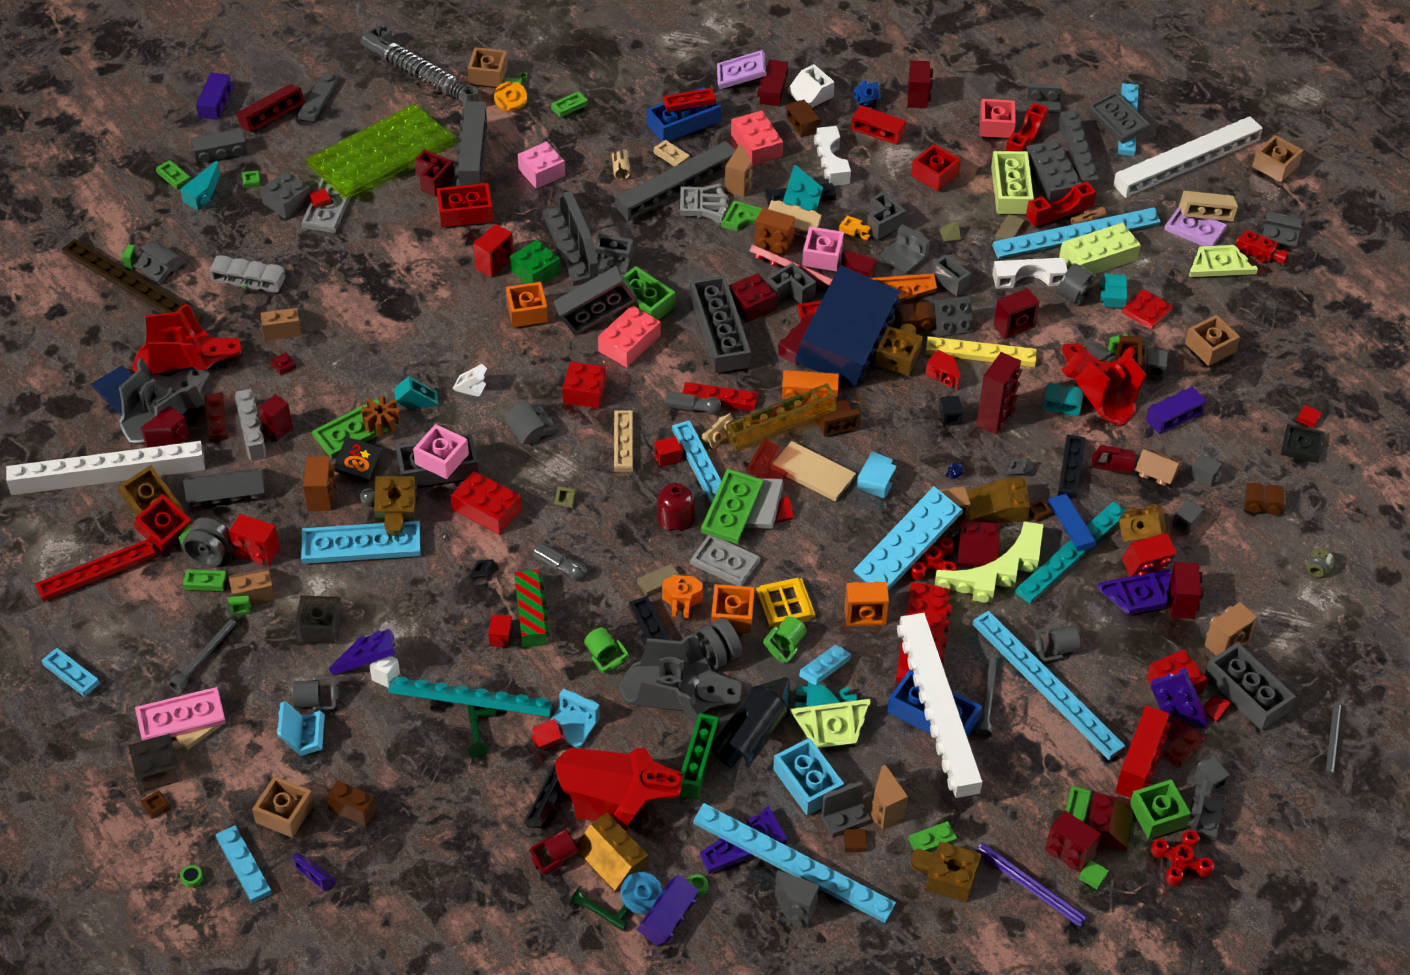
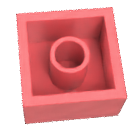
M981 99L980 136L1009 138L1015 129V101Z

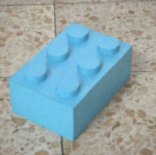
M810 738L774 755L773 770L807 816L822 809L823 796L827 792L844 788L842 780Z

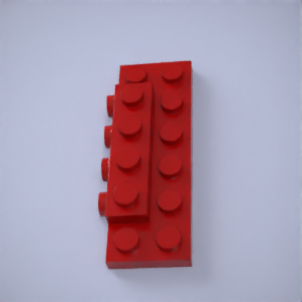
M911 582L906 616L925 613L941 663L944 664L945 652H941V650L946 648L947 636H944V631L948 632L950 620H946V616L951 614L952 604H948L950 589L938 587L937 585ZM902 643L896 675V682L899 683L908 670H910L908 666L909 657L908 654L904 653Z

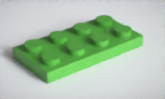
M378 399L373 400L374 403L379 404ZM367 404L312 431L313 437L331 459L338 457L346 436L362 442H367L377 437L376 428L371 433H368L362 421L361 408H367ZM386 427L383 428V433L389 431Z
M727 469L703 522L701 533L738 544L762 488L763 480Z

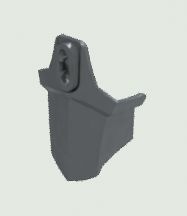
M139 358L136 363L138 370L119 387L122 405V416L119 422L122 432L130 444L144 443L141 427L167 407L171 406L183 415L189 408H198L205 403L200 393L210 376L209 371L189 367L167 377L152 374L144 359Z
M696 634L688 635L682 641L647 638L641 661L634 663L630 667L619 686L621 695L628 704L683 710L688 717L697 719L699 713L704 714L709 709L738 705L740 703L742 687L740 681L719 675L711 670Z

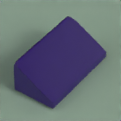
M299 854L293 855L295 868L323 891H327L336 882V879L308 857Z

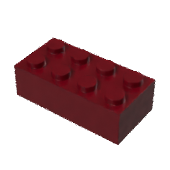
M1000 352L983 376L976 426L997 434L1000 428L1003 429L1005 427L1007 418L1013 416L1016 409L1014 403L1018 397L1016 391L1020 385L1018 378L1022 373V369H1020L1021 360Z

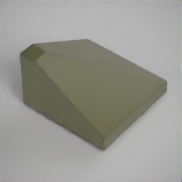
M957 221L939 230L944 243L961 241Z
M558 486L554 505L573 508L577 489Z

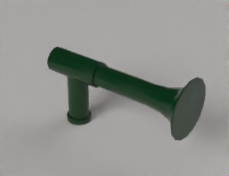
M468 705L473 744L468 747L467 751L471 756L480 757L488 753L489 746L481 741L478 718L496 716V709L477 710V706Z
M579 886L573 893L569 906L580 904L622 932L626 929L628 923L623 918L630 909L625 904L614 915L585 897L581 890L582 886Z

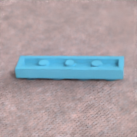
M234 825L215 834L250 902L253 904L272 895L270 887L237 827Z

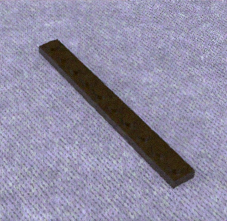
M73 239L62 248L63 254L161 313L176 312L181 306L185 305L76 239ZM192 309L198 323L203 322V315Z

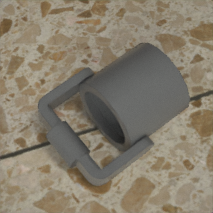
M1056 626L1038 629L1034 632L1036 652H1038L1041 661L1063 658V654L1080 650V637L1075 626L1058 629ZM1050 630L1048 640L1050 649L1055 656L1045 658V650L1040 632Z
M312 677V680L293 682V703L295 708L313 707V710L336 708L338 686H336L334 677ZM319 680H331L330 699L332 700V706L320 707L321 688Z

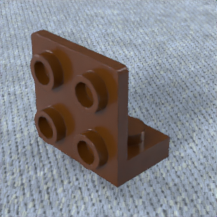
M848 400L812 408L823 436L859 429V409L852 410Z

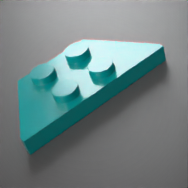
M794 165L783 202L786 205L799 206L803 210L816 211L823 187L797 165Z

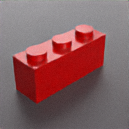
M860 105L852 117L851 130L898 145L905 134L906 120Z

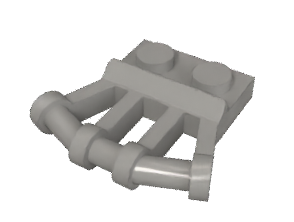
M719 183L706 187H681L680 216H697V218L704 216L713 219L716 223H721L724 214L729 209L727 204L729 197L725 194L723 185Z

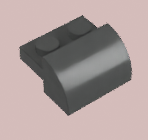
M1267 211L1262 236L1277 241L1278 246L1296 249L1303 218Z
M598 234L595 245L598 272L604 273L617 266L621 273L625 275L629 265H631L633 239Z
M151 241L141 248L144 252L133 266L161 285L170 272L175 274L185 260L159 242Z
M527 401L514 406L505 418L506 423L523 445L537 443L541 436L555 435L558 431V427L541 405L530 406Z

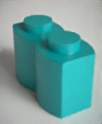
M1104 273V278H1100V289H1103L1100 292V301H1103V307L1123 308L1126 305V275Z
M1047 383L1043 409L1078 416L1084 393L1078 387H1065L1058 383Z

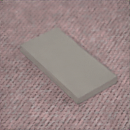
M322 177L316 191L325 188L332 203L315 209L311 202L301 222V227L335 233L355 189V182Z

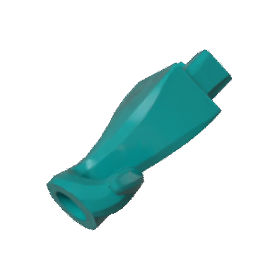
M808 682V686H796L795 699L807 700V702H795V708L857 700V694L846 695L850 691V687H846L839 691L836 698L822 684L818 683L815 686Z

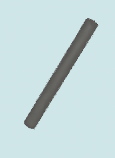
M1339 704L1333 705L1325 771V774L1328 776H1333L1335 769L1341 705Z

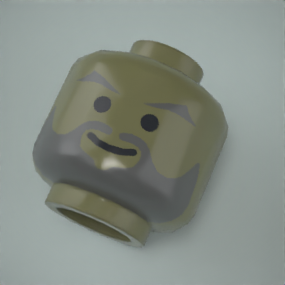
M1316 548L1309 554L1306 568L1314 577H1325L1331 572L1335 558L1327 549Z

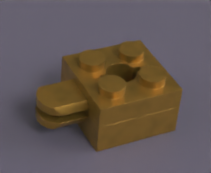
M908 323L902 324L900 329L888 326L876 350L875 366L910 376L921 352L922 336L916 334V327Z
M375 476V521L384 522L385 530L389 535H399L403 531L405 521H415V476Z
M1157 504L1146 505L1144 509H1138L1137 507L1127 508L1119 518L1123 542L1164 534L1167 529L1163 506H1157Z
M939 841L935 853L922 849L915 850L912 854L911 867L914 870L928 874L925 890L967 903L979 868L981 854Z

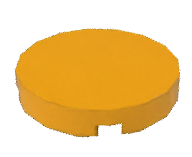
M505 82L496 88L494 101L501 110L515 112L525 106L527 91L520 83Z

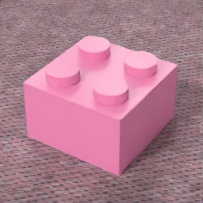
M548 142L518 154L519 171L536 189L565 177V161Z
M809 227L803 249L802 265L837 271L843 249L844 232Z
M435 424L414 447L415 464L448 479L468 456V441L466 438Z

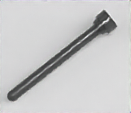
M230 619L181 674L174 675L169 680L168 684L172 690L177 693H181L187 686V679L236 625L234 619Z
M996 656L990 657L982 719L976 726L975 734L982 739L990 738L993 731L990 715L998 663Z

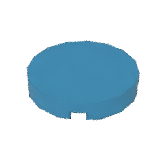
M646 872L630 874L622 883L620 890L621 899L625 906L632 912L640 915H645L649 912L662 892L659 880Z

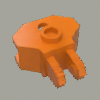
M673 575L663 580L662 599L671 605L672 617L676 618L678 610H684V618H689L691 607L702 602L703 583L694 576Z

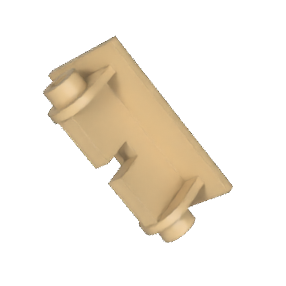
M731 413L720 417L712 426L713 429H709L701 435L702 443H709L713 450L736 429Z

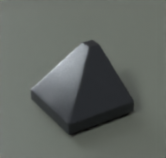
M493 559L477 561L470 576H487L497 571L499 566Z

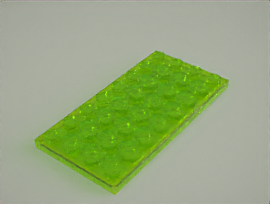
M412 104L306 158L305 164L320 178H323L328 185L332 186L343 198L348 199L415 164V158L424 149L436 153L454 144L455 137L416 104Z

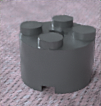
M1074 263L1065 273L1064 281L1061 280L1057 293L1079 306L1084 299L1083 295H1088L1093 288L1091 284L1095 281L1097 275Z

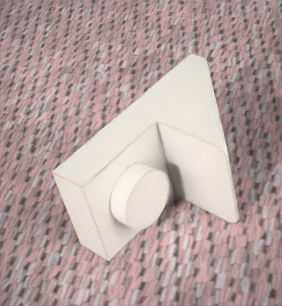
M480 364L461 374L453 389L458 392L480 396L486 385L483 380L487 368Z

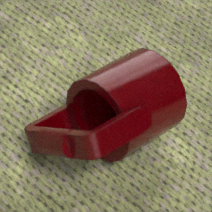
M1100 445L1091 458L1092 467L1130 475L1135 465V451ZM1102 452L1108 453L1106 463L1098 462Z
M566 828L530 848L531 860L535 868L540 870L543 875L551 873L562 866L563 862L580 853ZM546 847L554 862L543 867L544 865L536 853Z

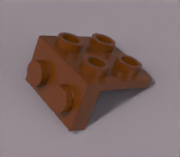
M1120 335L1114 361L1118 360L1129 347H1134L1135 354L1133 358L1144 370L1145 358H1142V356L1145 354V345H1142V337Z

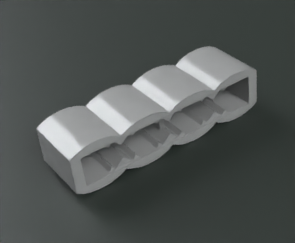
M216 256L209 270L210 279L214 282L229 283L239 287L243 284L244 286L248 285V288L263 289L268 292H279L286 277L284 268L279 265H266L262 262H249L245 259H232L228 256Z
M251 389L237 391L235 400L248 458L251 461L265 459L266 448L254 394Z

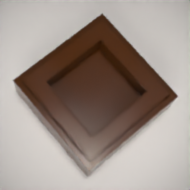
M1042 498L1029 504V514L1036 523L1053 514L1052 509Z
M160 790L141 800L142 806L151 819L171 809Z
M844 829L845 852H866L865 829Z

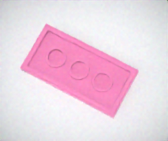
M218 687L135 707L143 744L226 724Z

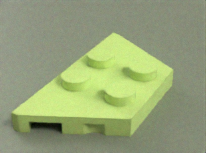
M1235 245L1201 246L1198 249L1189 277L1257 274L1258 268L1251 266L1248 263V258L1240 253Z
M870 699L791 708L790 710L806 736L813 741L817 748L852 744L858 740L859 731L865 719V713L870 705Z

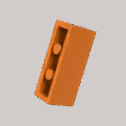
M783 370L782 399H789L811 390L810 395L805 401L837 402L839 374Z

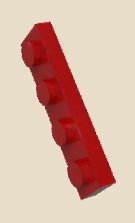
M685 382L682 394L696 395V397L700 398L716 397L720 400L721 406L755 411L758 392Z

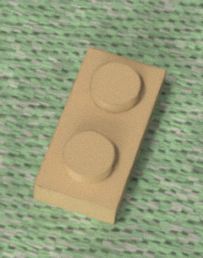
M667 140L654 147V154L674 167L690 159V155Z

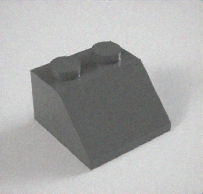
M778 870L776 873L775 898L786 920L794 926L808 929L817 908L819 885Z

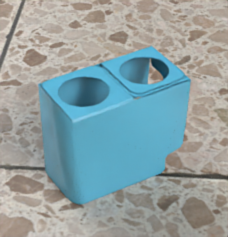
M871 452L857 478V489L885 499L892 486L889 480L896 469V465L891 464L893 460Z

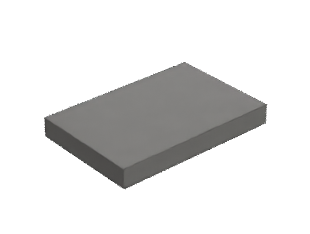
M762 479V488L745 528L773 529L784 485L783 479Z
M710 535L707 536L690 559L691 565L736 586H743L760 562V556Z

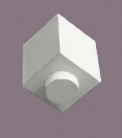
M390 656L372 662L370 665L372 681L389 688L393 678L398 677L400 674L398 659Z

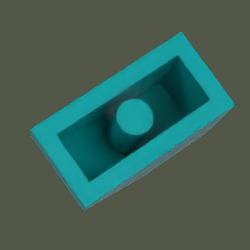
M410 376L394 388L396 402L408 409L436 407L439 405L437 391Z

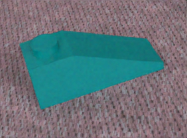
M217 161L213 162L180 189L184 203L199 210L210 201L221 175Z

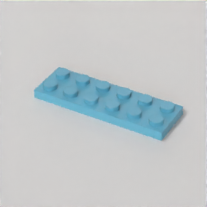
M933 486L853 570L854 573L864 582H887V589L889 590L963 513V510Z
M405 521L402 533L396 536L389 535L386 532L384 523L302 528V564L421 556L420 521Z

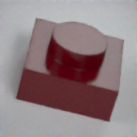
M287 352L270 360L271 365L280 376L296 368V363Z

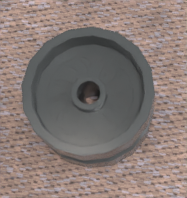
M198 518L193 522L189 533H187L183 540L182 550L194 562L208 567H216L221 564L226 551H228L231 545L229 529L214 519Z
M721 617L712 621L710 626L704 625L695 631V634L698 635L700 647L712 669L716 670L724 666L727 661L733 662L742 656L739 637L733 626L725 618Z

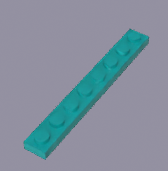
M1112 502L1086 525L1095 539L1096 545L1119 525V518L1126 511L1115 502ZM1070 540L1016 588L1015 594L1031 605L1093 547L1077 552Z
M402 676L394 677L388 688V693L546 717H550L554 709V701H549L547 698H529L527 695L522 694L517 696L509 695L503 691L497 693L489 692L482 688L475 690L462 685L455 687L442 682L435 684L422 679L415 681Z

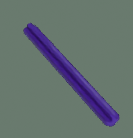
M985 843L978 847L977 853H980L982 858L1080 927L1085 923L1087 919L1085 914Z

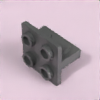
M1028 83V87H1026L1027 111L1034 102L1049 107L1048 112L1059 113L1061 109L1062 84Z
M970 296L935 300L934 314L938 336L973 331Z

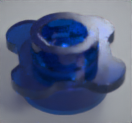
M958 463L951 464L947 468L948 472L945 476H950L951 479L961 476L964 473L962 468L964 463L959 465Z

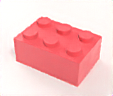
M763 111L731 119V135L738 145L743 146L751 160V166L783 156V141Z
M632 305L598 336V351L627 368L661 337V321Z

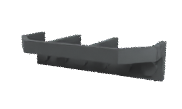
M572 191L559 194V207L544 210L543 217L572 285L576 286L585 284L598 276V260L592 236ZM568 212H569V228H568L567 223H566V221H565V219H564V217H563V214H564V213H568ZM574 236H578V249L573 240ZM584 257L588 259L589 274L582 260Z

